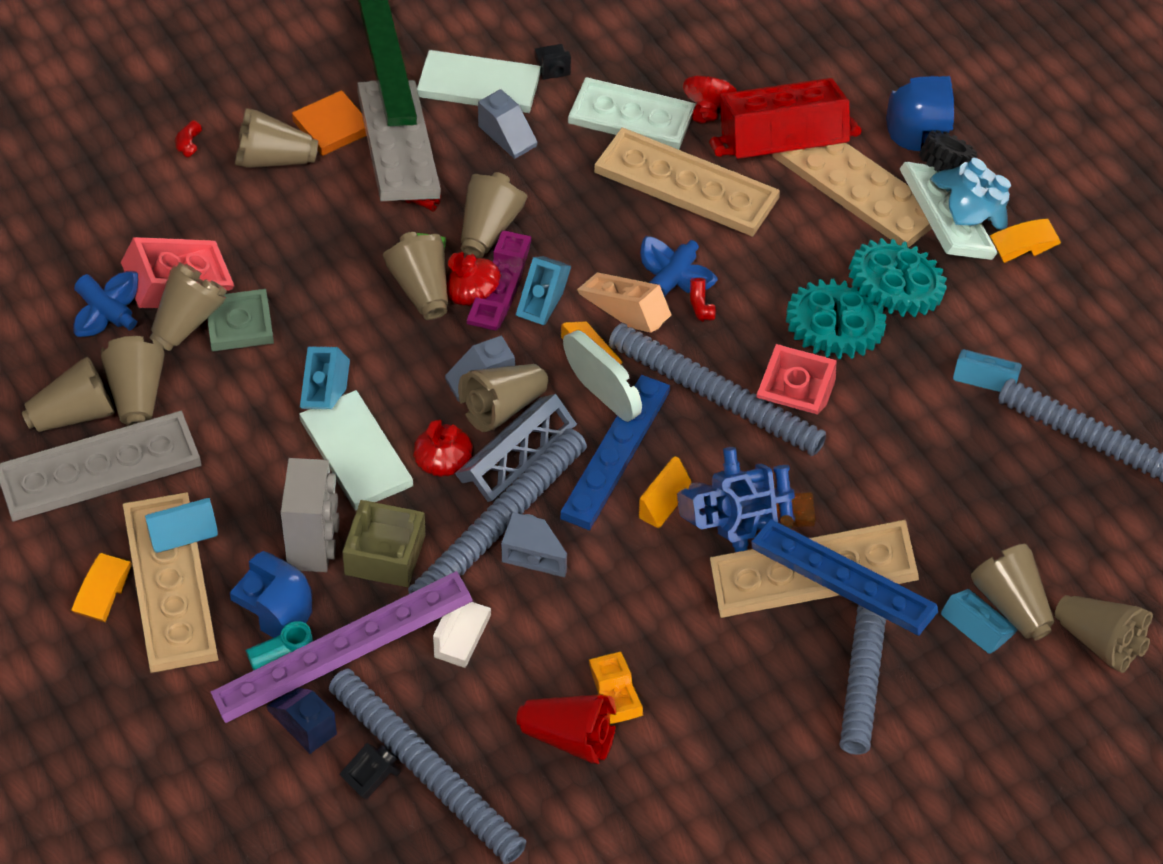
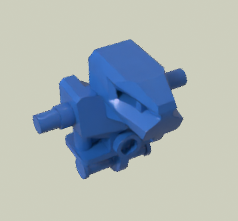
M727 447L723 449L724 471L714 473L712 485L709 486L702 482L691 483L688 489L684 488L677 493L679 514L683 519L701 530L717 526L718 534L732 542L736 553L748 550V539L755 538L756 531L762 530L770 519L778 522L777 503H779L780 510L779 522L790 523L795 521L792 508V499L795 498L794 489L790 488L789 465L773 467L777 488H774L773 473L770 467L760 463L755 465L754 470L743 472L740 470V463L737 460L736 447Z

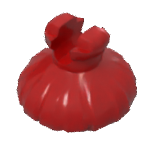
M692 76L685 79L683 83L686 96L696 103L695 109L692 111V119L700 124L717 120V109L721 107V94L737 92L736 88L729 82L710 76Z
M463 252L453 253L450 256L448 267L452 272L448 276L447 295L453 303L471 305L476 297L486 299L497 289L501 274L497 265L485 258H476L472 253L465 258Z
M434 420L417 437L414 443L413 457L422 471L439 477L455 474L472 458L473 445L469 436L462 429L454 424L441 425L442 420Z

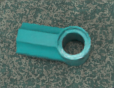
M294 621L282 629L281 635L245 651L254 671L313 642L310 627L306 623Z

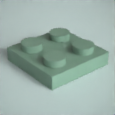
M266 289L225 294L226 299L223 304L207 318L212 351L274 343Z

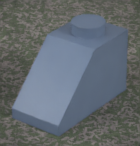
M502 89L478 101V126L510 156L516 159L537 146V140L519 104Z
M501 335L473 345L445 375V380L459 402L458 384L462 375L471 370L515 366V357Z
M513 512L501 543L502 562L565 577L567 573V552L546 521L530 514L523 515Z

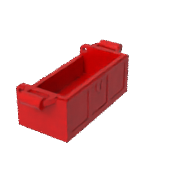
M833 78L721 94L722 136L712 137L709 140V145L718 157L735 155L739 159L850 142L851 136H859L862 130L855 119L850 117L849 100ZM723 143H726L728 148H725Z

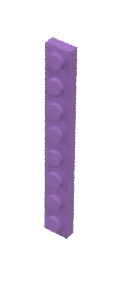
M456 571L211 691V694L224 722L227 723L473 602Z

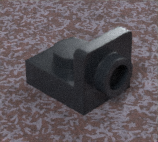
M562 44L535 48L534 57L537 65L541 66L543 80L571 75V55L569 51L564 50Z
M366 743L339 775L361 797L368 799L390 773L398 776L401 770L394 764L397 760L396 756L386 747L381 745L379 748H376Z

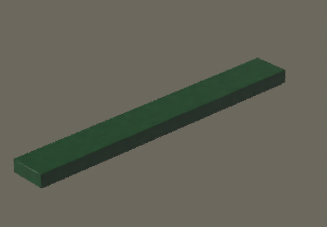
M358 0L387 126L417 125V114L388 0Z

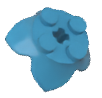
M972 158L970 162H964L954 169L935 173L930 178L937 187L946 189L947 192L951 191L948 203L955 225H977L988 218V221H991L996 229L1003 230L1007 228L1008 215L1006 207L1009 201L1010 194L1008 189L1011 187V183L1004 176L996 175L989 170L980 159Z

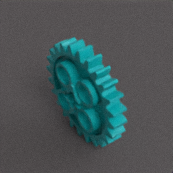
M880 238L878 244L873 240L869 241L868 246L861 244L860 249H856L848 268L851 270L849 278L854 279L851 285L853 287H860L859 295H868L867 303L875 301L878 303L877 309L885 306L888 308L889 314H892L894 310H898L901 317H904L907 311L913 317H916L918 311L923 315H926L928 310L934 311L936 306L940 305L947 286L944 285L947 278L941 276L943 273L942 268H935L936 260L926 259L929 253L919 254L917 246L910 249L907 248V242L904 241L902 245H897L894 239H891L890 244H887L883 238Z
M820 279L818 286L808 282L806 289L799 287L797 294H792L791 301H788L785 321L789 323L788 331L795 332L794 340L804 339L803 348L812 345L814 346V354L823 350L827 358L832 352L836 354L838 359H841L843 353H846L853 359L855 351L864 356L866 348L873 351L875 343H881V338L884 336L886 328L885 321L887 316L882 314L884 307L877 309V302L867 303L868 295H859L858 287H847V281L845 280L841 285H837L834 279H831L830 285H826ZM835 302L837 305V312L833 310ZM835 325L839 327L837 335L835 332Z

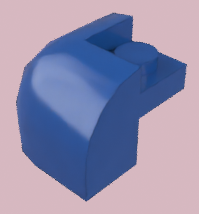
M950 76L910 78L911 83L900 87L897 91L892 90L888 102L886 122L889 135L896 144L908 150L920 151L921 143L925 142L929 132H936L938 130L942 133H949L950 130H953L954 97Z
M266 551L256 554L249 561L250 570L230 592L231 601L258 615L260 631L274 638L281 635L282 629L291 622L301 621L307 623L312 614V589L305 575L295 566Z

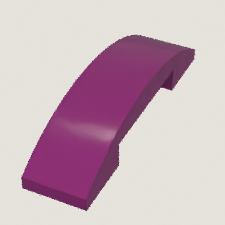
M502 230L493 252V263L497 265L501 274L499 285L486 299L475 298L467 318V324L495 331L501 326L517 291L529 252L531 236Z

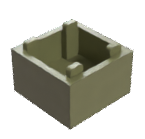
M360 500L343 549L345 575L409 588L426 535L424 512Z

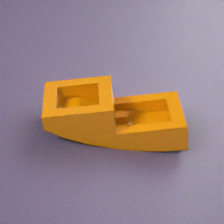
M1038 219L1020 223L990 235L1004 263L1028 251H1031L1033 256H1036L1061 244L1049 219Z
M100 553L86 575L71 611L106 623L116 593L121 594L132 563Z
M622 652L589 659V666L598 694L610 695L615 702L616 715L610 714V724L643 716V707L632 685L631 672Z

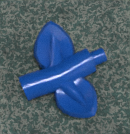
M645 236L640 251L642 263L648 271L656 275L649 283L660 285L664 297L676 285L686 293H690L691 278L706 279V290L712 287L718 278L706 267L692 265L696 259L695 252L699 248L697 242L689 240L687 244L679 245L676 251L673 252L664 242L655 237Z
M125 271L116 274L107 282L104 290L89 274L80 277L74 286V290L88 305L82 308L74 319V334L77 337L99 334L105 330L109 321L117 327L124 326L128 330H132L136 326L137 321L132 317V310L126 305L133 301L137 293L138 273L135 271Z

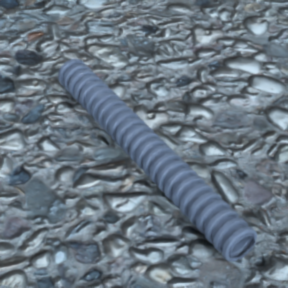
M625 323L619 324L613 330L609 339V346L612 349L617 348L618 352L625 353L629 358L633 357L636 362L642 361L641 363L644 366L650 365V369L653 371L658 369L660 375L666 374L668 379L674 378L675 383H682L684 388L691 387L692 392H699L701 397L707 396L710 402L715 400L716 405H724V409L727 411L732 409L734 415L740 414V417L744 420L748 418L749 423H757V427L760 429L765 427L766 432H774V436L777 438L782 436L784 442L791 441V445L794 447L799 446L801 451L808 450V455L814 456L822 448L826 439V432L823 429L818 431L817 426H809L808 421L803 420L801 422L800 417H792V413L789 411L784 413L783 408H775V404L772 402L767 404L766 400L758 399L757 394H750L748 389L742 390L739 384L734 385L731 380L725 381V377L722 375L717 377L716 372H709L707 367L701 368L698 362L692 363L690 358L684 359V355L681 353L676 355L675 350H668L666 345L660 346L657 340L652 341L651 337H644L642 332H636L632 327L628 328Z
M1012 378L1007 380L1002 387L998 397L999 404L1004 405L1006 403L1010 409L1015 407L1018 413L1025 412L1026 417L1030 418L1033 416L1034 421L1039 422L1041 420L1044 426L1050 424L1053 430L1060 429L1061 434L1065 435L1068 433L1071 439L1078 438V442L1081 444L1087 442L1088 447L1092 448L1095 446L1098 452L1105 451L1106 456L1110 457L1113 455L1116 461L1122 459L1124 460L1123 464H1132L1133 469L1137 470L1140 468L1143 474L1148 472L1151 474V478L1159 477V481L1163 483V452L1161 454L1158 453L1157 448L1150 449L1149 444L1144 443L1142 445L1137 438L1131 440L1130 435L1126 434L1123 436L1122 431L1117 430L1115 432L1112 426L1105 427L1102 421L1096 423L1095 418L1090 417L1088 419L1085 413L1078 414L1075 408L1069 410L1068 405L1063 404L1061 406L1058 400L1051 401L1048 395L1042 397L1041 392L1037 391L1034 393L1031 387L1024 388L1023 383L1016 384Z
M566 429L544 451V454H541L525 470V473H522L519 479H516L506 489V492H503L500 498H497L493 505H490L487 511H484L480 518H477L474 524L468 527V531H464L461 537L456 539L455 544H451L448 551H445L435 561V564H432L428 571H425L421 575L422 577H419L415 584L408 588V593L411 594L456 571L459 575H463L466 569H469L473 562L479 559V555H483L486 549L491 547L492 542H496L499 536L505 532L512 513L523 514L524 510H527L531 503H534L537 497H540L543 491L568 468V465H571L574 459H577L586 450L587 444L583 436L573 429Z
M860 605L857 607L852 657L850 660L851 666L849 668L850 675L848 677L849 684L847 685L845 711L843 714L844 720L842 722L843 729L839 743L841 749L855 755L867 753L871 747L874 705L876 704L881 652L883 649L882 643L885 632L884 626L886 623L885 618Z
M351 669L342 670L334 676L329 685V691L336 695V698L343 702L346 708H350V712L356 715V718L363 722V725L370 729L371 733L377 736L388 749H391L395 756H399V760L402 763H406V767L409 770H413V774L416 777H420V781L423 784H427V788L434 792V795L441 799L445 806H449V810L452 813H456V816L463 820L467 827H471V831L475 835L478 834V838L485 842L489 849H493V853L496 856H500V860L504 864L513 862L522 854L526 846V840L523 837H519V833L515 829L511 830L512 826L508 822H504V818L501 815H497L493 808H489V804L486 801H482V797L475 793L471 786H467L468 783L464 779H460V775L457 772H453V769L446 765V762L439 758V755L432 751L428 744H424V740L421 737H417V733L414 730H410V727L403 723V720L396 716V713L389 709L386 703H382V699L379 696H375V692L372 689H368V686L358 676H355Z

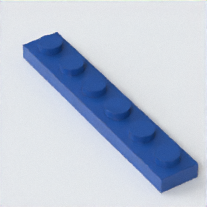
M644 375L640 376L635 384V388H637L642 402L641 414L629 422L622 420L617 415L562 508L561 520L589 531L591 530L669 395L670 385Z
M772 519L768 521L751 541L753 550L918 636L938 613L936 603Z

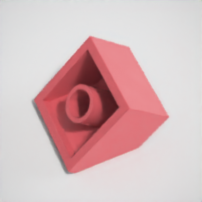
M776 344L757 392V398L818 415L826 407L835 384L837 360Z

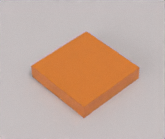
M342 90L292 112V120L302 132L311 135L312 139L318 140L317 151L322 156L367 136L362 113Z

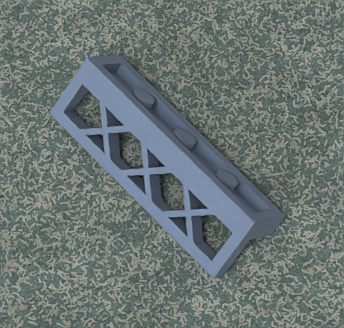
M556 394L540 397L455 474L461 483L473 481L487 502L493 501L524 473L541 454H544V451L566 429H572L577 423ZM554 411L557 412L564 422V425L558 430L549 429L550 415ZM532 431L541 433L540 447L537 449L528 448V437ZM511 450L520 452L519 465L516 468L506 467L507 453ZM488 470L498 471V482L492 490L482 477Z

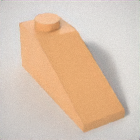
M597 272L577 289L579 295L620 322L627 324L628 327L652 333L659 329L662 323L671 316L660 285Z

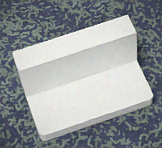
M471 602L444 615L433 635L434 658L466 668L491 617V608Z

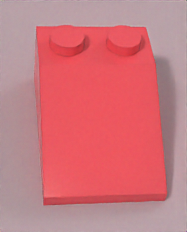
M133 237L121 264L124 272L135 271L138 273V288L135 295L138 307H159L170 270L174 265L177 266L179 262L184 265L188 264L202 274L199 277L201 280L207 279L210 282L212 280L227 291L232 290L234 283L216 241Z

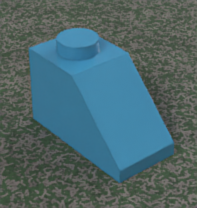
M544 256L533 257L516 316L545 325L563 295L571 265Z
M338 347L307 348L300 401L301 409H332L345 392L350 359Z

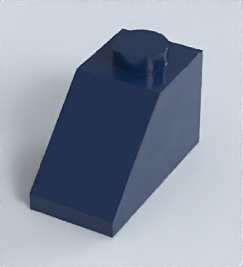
M296 688L267 705V710L309 754L337 735L335 712L313 690Z

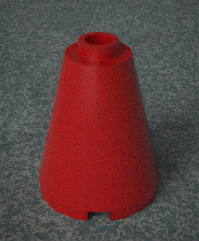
M605 694L529 699L524 705L519 707L516 721L522 733L589 763L600 764L598 759H606L613 743L616 726L610 725V714L616 715V706L614 699L610 695Z

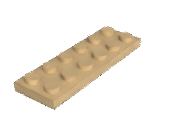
M623 127L595 163L594 173L752 237L779 199L780 194L779 189Z
M847 143L772 154V157L884 236L890 240L894 239L897 245H902L905 241L907 242V248H909L932 229L910 187Z
M188 492L123 504L151 673L218 661L197 542L155 553L148 535L145 519L147 514L190 503Z
M906 520L809 538L897 584L919 580ZM753 549L710 557L721 618L839 595Z

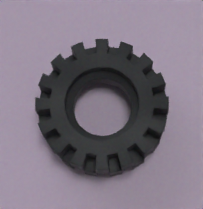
M936 130V132H929L919 156L922 161L927 162L926 165L929 167L933 166L934 170L939 172L954 169L964 162H970L972 158L977 157V152L973 150L971 145H966V141L963 139L959 140L955 135L950 136L947 132L942 133Z

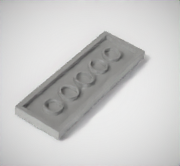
M409 80L408 82L417 114V125L387 126L377 81L358 82L357 92L380 201L440 199L441 188L415 80Z
M178 411L0 463V486L13 522L201 466V460L182 411Z

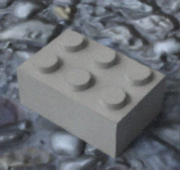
M288 459L281 518L287 562L300 571L327 572L329 559H335L336 540H333L334 532L338 533L339 513H336L338 496L335 493L336 475L330 473L329 460Z

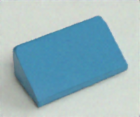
M963 349L957 359L953 379L958 382L1000 392L1006 381L1011 378L1017 384L1022 365L1021 363Z
M210 498L145 515L148 535L155 553L218 535Z
M970 589L951 595L941 612L945 619L989 654L996 651L1017 632V629L1007 619Z

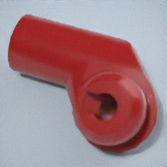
M192 120L175 137L177 151H181L186 158H189L197 151V146L192 142L202 131V127L197 121Z
M691 278L690 302L697 319L705 322V320L713 321L716 317V306L713 304L705 305L706 279Z

